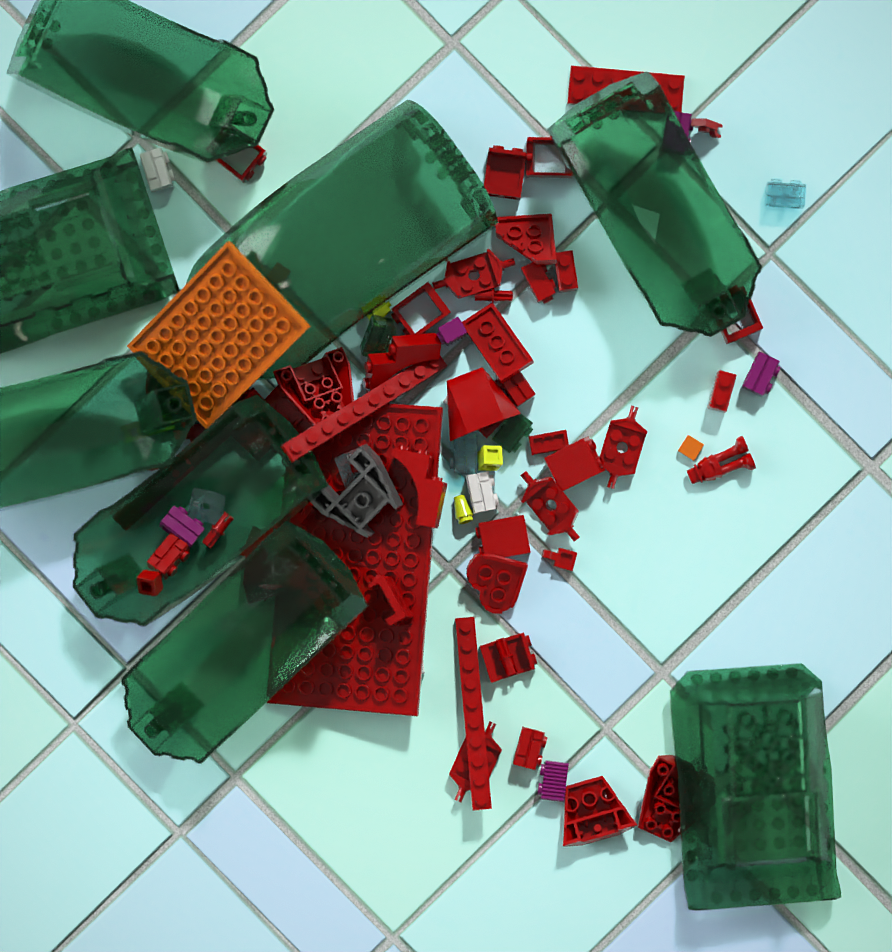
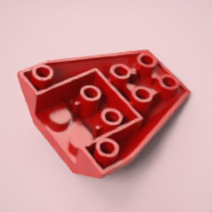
M343 347L326 352L321 359L292 369L291 365L273 371L280 390L313 426L354 401L350 363Z
M658 755L648 773L637 827L671 843L717 803L726 787L706 770L674 755Z

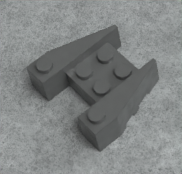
M365 444L360 446L348 459L361 473L339 496L329 484H326L309 501L323 515L335 519L338 523L346 525L368 538L375 532L367 524L388 503L395 509L401 507L403 503L381 458Z

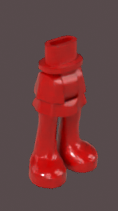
M742 435L736 438L735 444L729 449L715 455L711 454L708 458L704 457L697 465L694 464L693 468L686 470L691 483H703V480L714 481L716 478H722L723 475L740 468L756 469L755 462L750 453L722 466L719 464L724 460L749 451Z

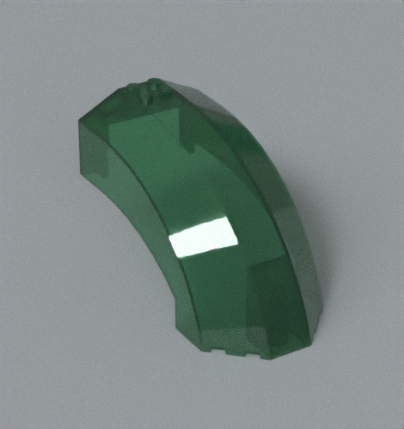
M36 0L17 39L6 74L93 118L150 143L205 163H210L247 148L257 146L274 112L273 104L268 95V88L259 67L258 57L224 39H213L130 0Z
M648 71L603 88L577 103L546 129L603 232L660 326L674 327L678 330L691 333L696 332L712 337L745 318L746 308L755 290V282L758 274L761 272L762 265L748 238L735 222L706 172L660 84Z
M143 351L105 358L96 364L1 387L0 511L93 489L171 465L178 449L182 446L189 430L197 420L188 381L178 377L170 369L148 357Z
M258 395L233 404L164 466L113 505L98 511L73 534V542H75L73 568L75 572L74 579H72V588L96 618L112 619L113 621L127 624L134 623L144 627L149 625L241 560L328 487L313 451L292 463L281 448L283 444L299 435L292 424ZM200 500V505L194 506L193 501ZM173 506L177 508L180 506L188 512L190 518H196L203 523L204 533L190 549L189 558L185 562L181 561L177 566L176 574L173 577L169 576L167 580L162 578L163 590L156 597L139 594L136 577L144 569L150 570L146 561L169 535L159 527L160 522ZM223 513H228L234 520L213 547H207L203 543V539Z
M286 520L263 539L199 605L156 646L142 656L121 678L122 685L125 687V695L123 697L125 710H128V728L154 756L161 757L166 755L171 756V759L182 761L189 759L194 760L195 763L202 764L368 607L351 570L324 541Z

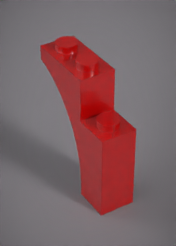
M437 334L392 336L387 353L368 354L367 362L364 364L366 374L362 380L363 388L369 392L389 380L400 370L412 364L428 360H438L440 358L441 342Z
M399 445V449L393 448L391 456L398 459L407 468L417 488L419 504L416 524L438 529L448 483L442 482L443 478L431 476V479H429L434 457L430 456L429 451L418 449L416 453L411 452L410 447Z

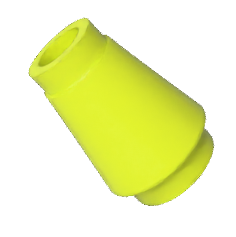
M465 495L454 497L456 521L460 525L472 522L474 514Z

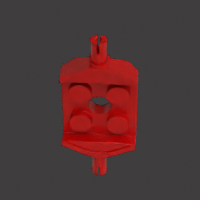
M486 249L487 252L452 263L447 261L445 278L432 282L433 288L436 290L446 286V289L448 288L455 297L461 299L500 287L503 271H505L504 268L516 265L514 258L500 261L490 249ZM477 272L480 276L477 280H471L469 278L470 273Z
M631 405L628 417L610 421L600 454L605 463L604 468L610 476L606 486L608 488L611 486V489H615L619 476L632 475L636 472L648 432L635 419L639 407ZM624 442L627 444L628 449L625 453H620L617 450L618 443Z
M527 471L522 473L520 476L528 484V487L521 502H526L549 530L547 534L550 536L565 532L571 537L573 542L580 538L573 529V524L578 517L579 510L552 477H545L533 480ZM549 500H553L556 503V509L549 507Z
M489 721L485 730L489 777L502 751L501 747L492 738V733L497 724ZM466 737L449 772L451 778L459 786L454 800L461 803L465 793L471 791Z

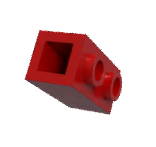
M531 262L521 267L520 270L537 302L546 304L553 300L557 287L552 278L548 279L546 266L536 265Z

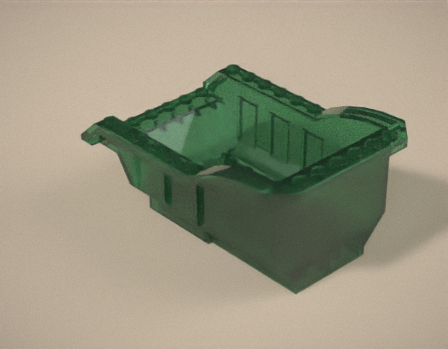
M132 147L110 157L0 191V354L35 343L61 332L163 301L179 292L168 253ZM86 193L89 194V195H86V196H83V197H80V198H77V199H73V200H70V201H67V202H64V203H60V204H57V205H54V206L47 207V208H44V209H41V210L36 211L37 208H41V207H44V206H47V205H50V204H54V203H57V202H60V201H63V200H67V199H70V198H73V197H76V196H80V195H83V194H86Z
M801 662L686 671L670 689L669 698L678 777L683 887L688 910L701 911L827 901L841 898V888L836 868L832 767L825 724L822 680ZM805 797H808L809 834H810V850H809V851H808V844H807V824H806V804H805Z

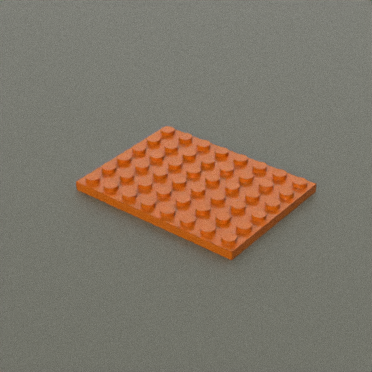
M228 241L127 347L207 430L311 326L249 260Z

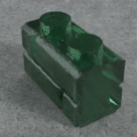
M374 314L371 315L360 344L362 356L368 357V354L388 352L392 336H396L397 332L393 319Z
M523 414L509 418L491 440L498 446H502V449L508 454L511 451L515 453L522 445L519 442L522 437L525 436L527 438L533 431L531 427L533 422Z

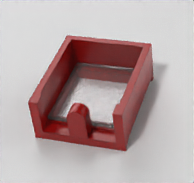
M527 137L526 178L572 179V174H576V162H573V155H576L577 144L573 143V138Z

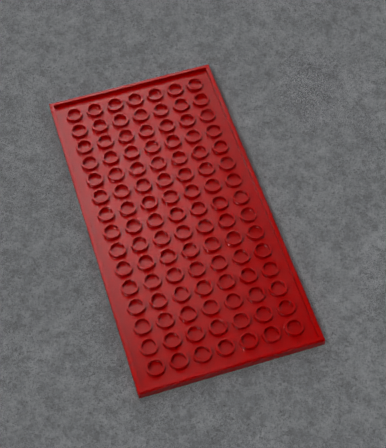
M387 404L293 463L287 457L281 539L307 549L308 560L305 589L276 596L267 703L419 716L434 528L416 524L419 501L415 482L407 468L398 459L391 456L393 448L399 449V445L410 447L411 452L417 453L418 449L429 451V455L434 457L429 479H431V476L438 477L443 407ZM291 428L289 431V440L299 435ZM365 444L381 458L403 503L397 509L388 503L367 524L375 532L368 538L355 532L350 527L338 523L335 519L323 515L318 509L305 524L300 523L287 511L299 496L304 497L310 502L309 499L326 484H329L340 496L361 474L348 461L347 455H353L360 446ZM300 506L297 509V511L301 513L303 511V507ZM364 562L367 563L369 567L355 565L352 563ZM379 574L381 576H392L414 616L399 626H389L386 621L395 612L382 588L369 589L367 586L371 583L370 579Z

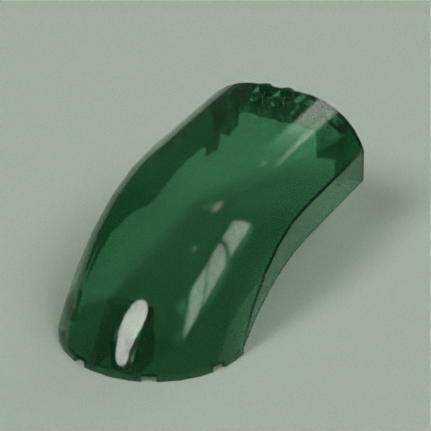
M407 99L294 176L250 210L198 258L191 269L186 284L230 241L308 322L311 327L258 379L271 380L275 378L273 374L275 370L289 365L293 369L312 361L384 305L489 233L498 223L497 215L490 196L480 178L443 127L421 105Z

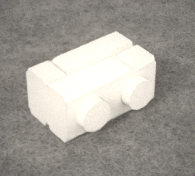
M156 148L139 154L151 193L173 186L172 181H175L173 170H168L167 163L170 160L167 151L163 152L162 148Z
M489 471L467 475L466 480L473 514L495 510L496 505H499L497 493L493 494L492 486H495L493 474L489 475Z

